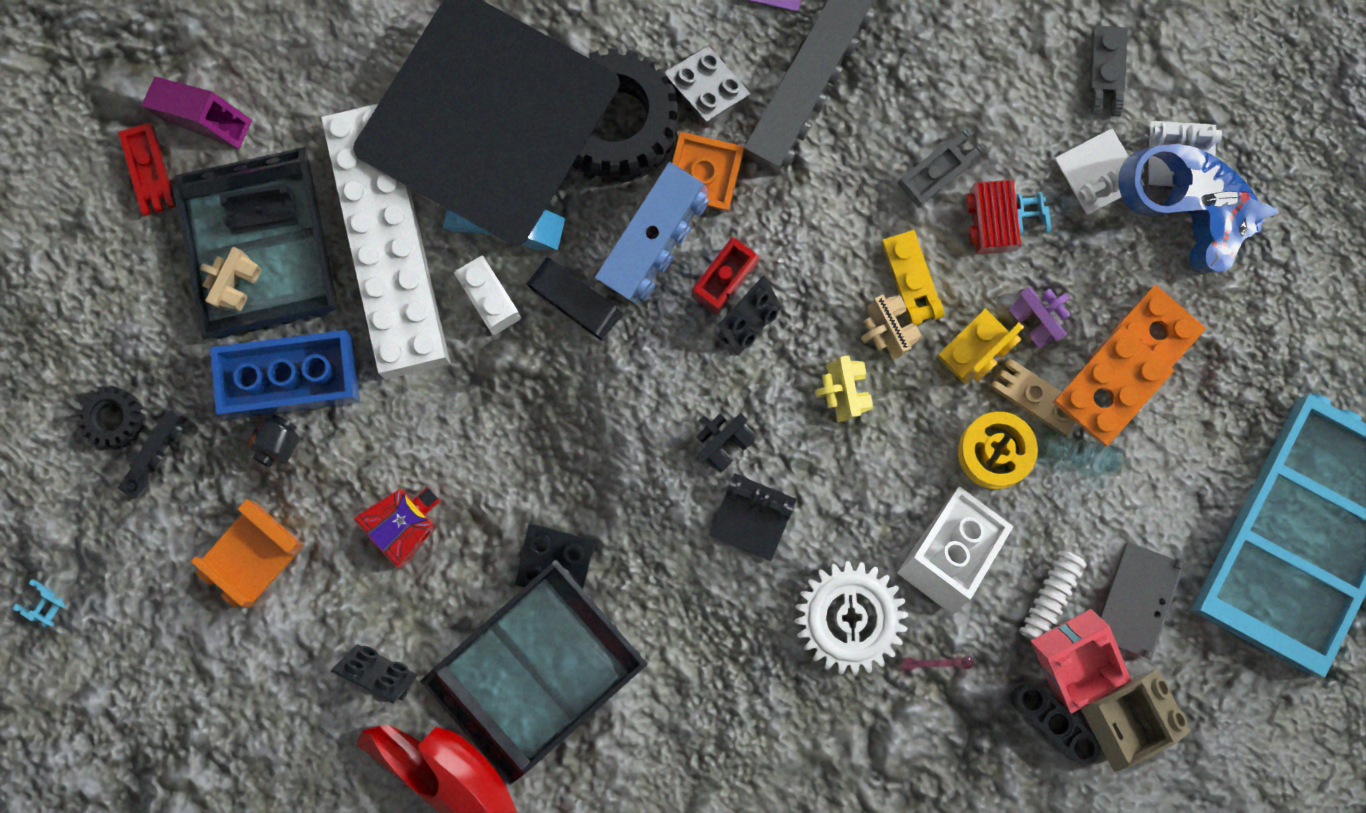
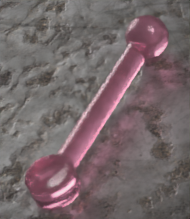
M971 656L952 660L916 661L911 657H907L902 661V667L906 671H912L915 667L962 666L964 669H971L974 666V659Z

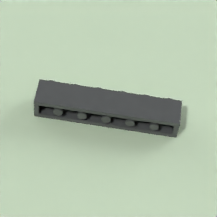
M828 0L746 143L743 158L777 176L782 167L789 168L797 151L793 150V147L798 139L805 140L812 127V123L809 122L810 117L814 111L817 113L821 112L828 98V95L824 94L829 84L835 86L844 70L840 64L845 56L851 58L859 44V40L856 39L860 29L866 31L875 15L871 11L874 0Z

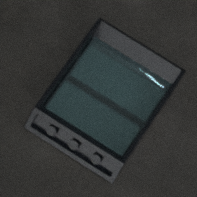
M306 147L176 175L173 190L203 340L210 338L223 339L237 332L246 330L255 332L265 326L278 323L283 325L290 324L300 318L310 316L322 317L332 311H336V291ZM287 183L295 195L298 225L238 235L231 234V230L225 225L223 220L227 215L225 208L220 203L219 194ZM232 247L242 250L251 261L262 269L254 284L240 278L235 290L247 295V301L241 312L226 308L224 311H221L206 302L205 300L210 290L202 285L207 274L199 270L202 263L212 267L217 256L226 260Z
M555 560L420 680V683L511 785L541 761L643 670L648 663L642 658L639 651L620 633L616 625L598 608L594 600L575 582L569 571Z

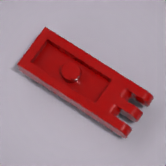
M149 122L118 132L142 215L144 217L151 215L148 204L150 201H152L156 213L164 211L161 201L163 197H165L169 209L176 207V201L154 126Z

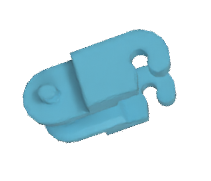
M1041 192L1037 193V197L1022 198L1021 194H1017L1016 203L1020 236H1023L1022 219L1030 216H1039L1042 219L1043 225H1045L1044 233L1048 234L1051 232L1049 206L1044 207L1046 197H1043ZM1037 204L1038 211L1024 212L1023 205Z
M31 579L29 584L36 586V589L41 591V601L34 611H29L18 604H15L13 609L20 611L21 615L31 621L38 622L40 620L43 627L47 625L53 627L55 624L51 621L58 609L60 607L65 608L66 604L62 602L63 598L58 597L57 599L54 597L56 592ZM48 600L53 605L44 616L39 612Z

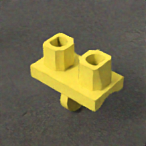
M842 356L837 358L838 360L827 363L828 374L822 375L824 387L815 390L816 398L826 397L828 409L835 408L838 423L849 421L873 408L871 395L868 392L857 393L855 382L866 378L865 364L863 361H850L849 356Z

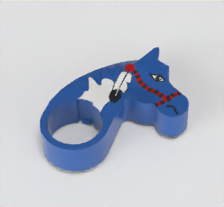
M1168 144L1136 151L1125 160L1119 172L1118 186L1121 197L1125 204L1134 212L1146 216L1184 212L1192 215L1193 234L1197 242L1190 252L1189 259L1192 268L1199 273H1218L1228 270L1233 265L1242 242L1254 234L1261 233L1263 219L1276 215L1279 212L1275 207L1258 202L1250 186L1227 164L1212 154L1193 146ZM1151 156L1161 159L1168 166L1170 172H1174L1172 179L1175 188H1172L1169 198L1162 205L1152 202L1144 193L1141 184L1143 166Z

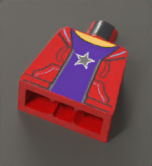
M428 486L414 499L406 491L399 489L356 516L354 521L396 568L403 569L436 528L435 523L426 514L440 503L441 500Z

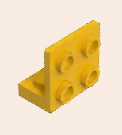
M985 308L937 357L964 384L968 383L972 378L978 382L998 363L993 358L995 355L1002 359L1021 340L1017 334L1024 327L1018 323L1009 332Z

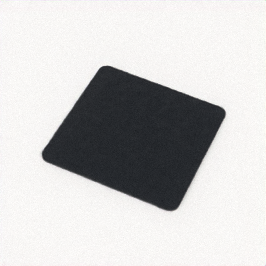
M443 0L354 143L353 150L357 158L508 244L514 246L521 245L530 236L619 89L620 81L615 72L483 0Z

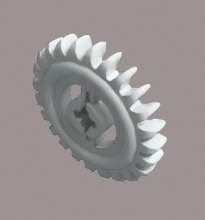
M846 561L843 572L839 570L836 564H832L831 576L823 570H819L821 583L809 579L808 584L813 590L812 593L807 591L800 592V595L807 600V604H797L795 606L796 609L804 612L805 616L795 619L794 622L806 627L797 636L809 637L810 639L803 649L810 650L816 648L817 651L813 661H818L825 656V669L827 670L835 662L838 663L839 674H843L847 665H850L852 674L857 675L860 664L870 673L872 671L871 661L873 660L879 666H884L882 654L894 657L895 653L890 645H902L903 642L896 636V633L907 631V627L898 622L900 619L908 617V613L898 611L897 609L905 603V599H894L893 597L899 590V587H886L889 575H885L878 580L877 567H873L866 574L863 562L859 563L856 571H853L851 563ZM856 593L861 594L871 602L877 616L873 632L862 642L859 641V632L866 626L868 616L864 607L857 603ZM840 594H843L844 604L837 608L834 621L837 628L846 633L847 643H843L833 636L828 629L826 621L829 605ZM848 608L852 609L853 614L859 616V621L853 622V628H849L848 622L842 621V615L848 614ZM851 633H854V641H852Z

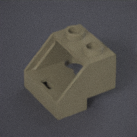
M1158 668L1132 677V682L1081 708L1114 772L1131 767L1175 745L1191 732L1185 715L1179 710L1170 692V687L1167 681L1163 679ZM1126 694L1130 697L1132 707L1137 711L1141 724L1148 732V741L1142 736L1140 726L1133 719L1132 711L1124 701V695Z

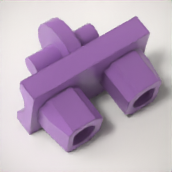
M1027 287L1020 293L1022 297L1010 308V311L1020 323L1034 313L1042 321L1041 325L1029 333L1038 347H1042L1055 339L1059 341L1067 335L1051 314L1055 311L1062 321L1070 316L1063 306L1070 299L1066 293L1057 298L1052 290L1048 289L1042 294L1049 303V306L1046 307L1031 287Z

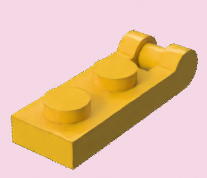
M911 230L883 239L881 244L899 295L906 305V315L909 323H914V325L918 326L922 324L923 320L929 318L934 320L943 318L945 316L944 309L937 296L915 231ZM925 297L927 305L918 308L915 300Z

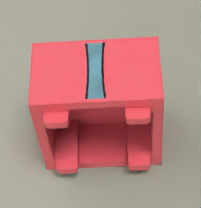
M1092 609L1031 640L1053 695L1071 714L1132 682L1110 625Z

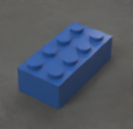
M346 330L210 347L216 415L226 420L360 403L354 337Z

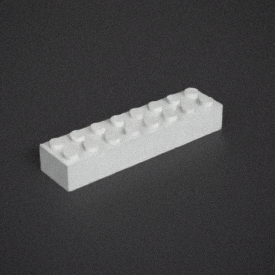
M378 104L321 118L378 373L387 380L449 365L450 360L411 190L408 186L357 158L353 150L356 139L378 106Z

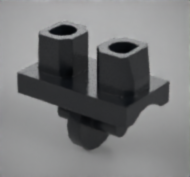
M741 412L722 431L718 428L727 421L722 414L719 413L712 421L704 415L699 419L704 429L696 435V438L703 444L711 435L714 437L697 454L696 459L702 465L707 463L721 474L734 461L722 449L730 439L742 452L756 440V437L746 425L748 419Z

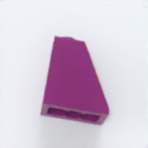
M154 76L141 105L164 121L239 150L253 121L212 91Z

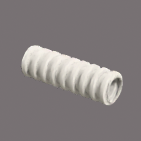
M1067 551L1058 552L1057 556L1059 559L1058 561L1054 560L1052 564L1054 569L1049 570L1048 575L1050 577L1048 580H1044L1043 585L1045 587L1039 590L1038 594L1040 597L1039 599L1035 598L1033 602L1035 607L1030 608L1029 613L1031 615L1029 618H1025L1024 622L1026 625L1019 630L1022 636L1033 640L1052 630V626L1058 624L1056 618L1057 616H1062L1063 611H1061L1062 606L1066 607L1068 603L1066 598L1071 597L1072 592L1070 590L1076 587L1077 583L1075 580L1081 577L1082 573L1080 570L1085 569L1087 565L1080 557Z

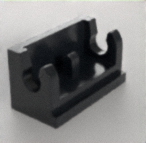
M287 183L219 194L220 203L225 208L227 215L223 220L225 225L231 230L232 235L299 224L295 195Z

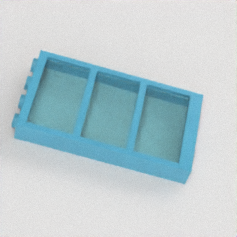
M1315 393L1307 394L1296 400L1190 611L1312 677H1326L1366 595V424L1361 421L1362 418L1358 414L1349 410L1341 411L1331 406V401L1328 398Z

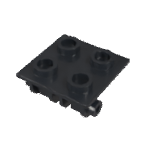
M764 275L718 324L721 332L717 336L725 344L729 343L737 355L754 343L759 332L776 319L782 308Z
M734 473L709 536L771 562L797 499Z
M529 523L515 585L520 587L527 586L552 562L557 560L563 568L569 571L575 582L584 589L590 560L596 545L594 544L595 540ZM540 587L535 590L545 593Z
M356 644L331 670L334 674L392 704L397 699L401 701L405 699L409 691L408 686L418 675L410 671L403 663L392 662L379 655L375 649Z

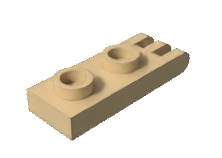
M1007 359L1004 365L1013 371L1014 375L1001 369L997 376L1006 382L1007 386L1005 387L994 380L990 387L1064 437L1068 436L1076 422L1053 403L1061 391L1014 360Z

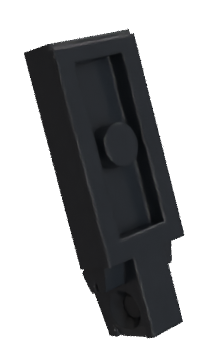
M170 410L166 412L131 463V469L118 486V489L134 499H138L148 489L147 478L151 470L156 472L162 466L167 457L164 452L171 442L175 444L184 434L186 427L183 424L187 420L186 417L176 411Z

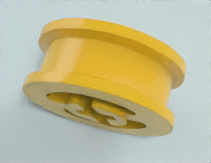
M991 412L977 418L963 432L958 444V460L964 474L976 485L992 490L1008 488L1024 479L1033 469L1038 453L1037 441L1029 425L1018 416L1007 412ZM990 428L1001 429L1008 432L1016 440L1019 447V455L1016 454L1015 443L1010 438L1000 449L1002 455L996 458L990 465V468H999L1006 465L1010 469L1009 473H992L986 470L977 460L975 447L979 448V457L985 463L993 455L995 450L993 447L1005 435L997 433L987 436L985 430Z

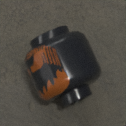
M277 415L261 419L248 440L249 448L255 453L252 458L270 468L273 463L281 465L287 463L300 440L295 432L297 427L290 421Z

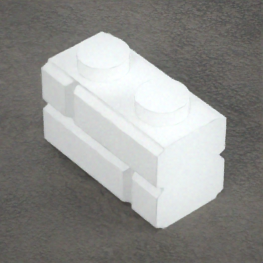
M483 255L454 272L492 335L501 332L521 319L517 309Z

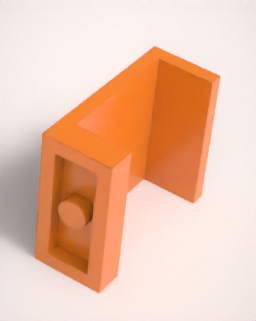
M246 499L238 508L242 513L241 516L203 558L195 556L190 561L198 568L195 572L196 575L208 585L215 583L223 590L220 594L221 597L235 608L238 605L250 608L305 546L256 502Z

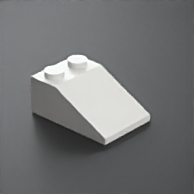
M958 486L915 544L897 574L949 613L953 614L971 600L1013 526Z

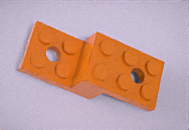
M1155 284L1088 358L1089 362L1056 397L1053 403L1105 448L1175 371L1172 367L1206 330V327ZM1158 323L1165 328L1166 334L1163 340H1156L1150 335L1149 329L1151 324ZM1097 390H1104L1109 393L1111 398L1109 407L1101 408L1096 405L1094 394Z

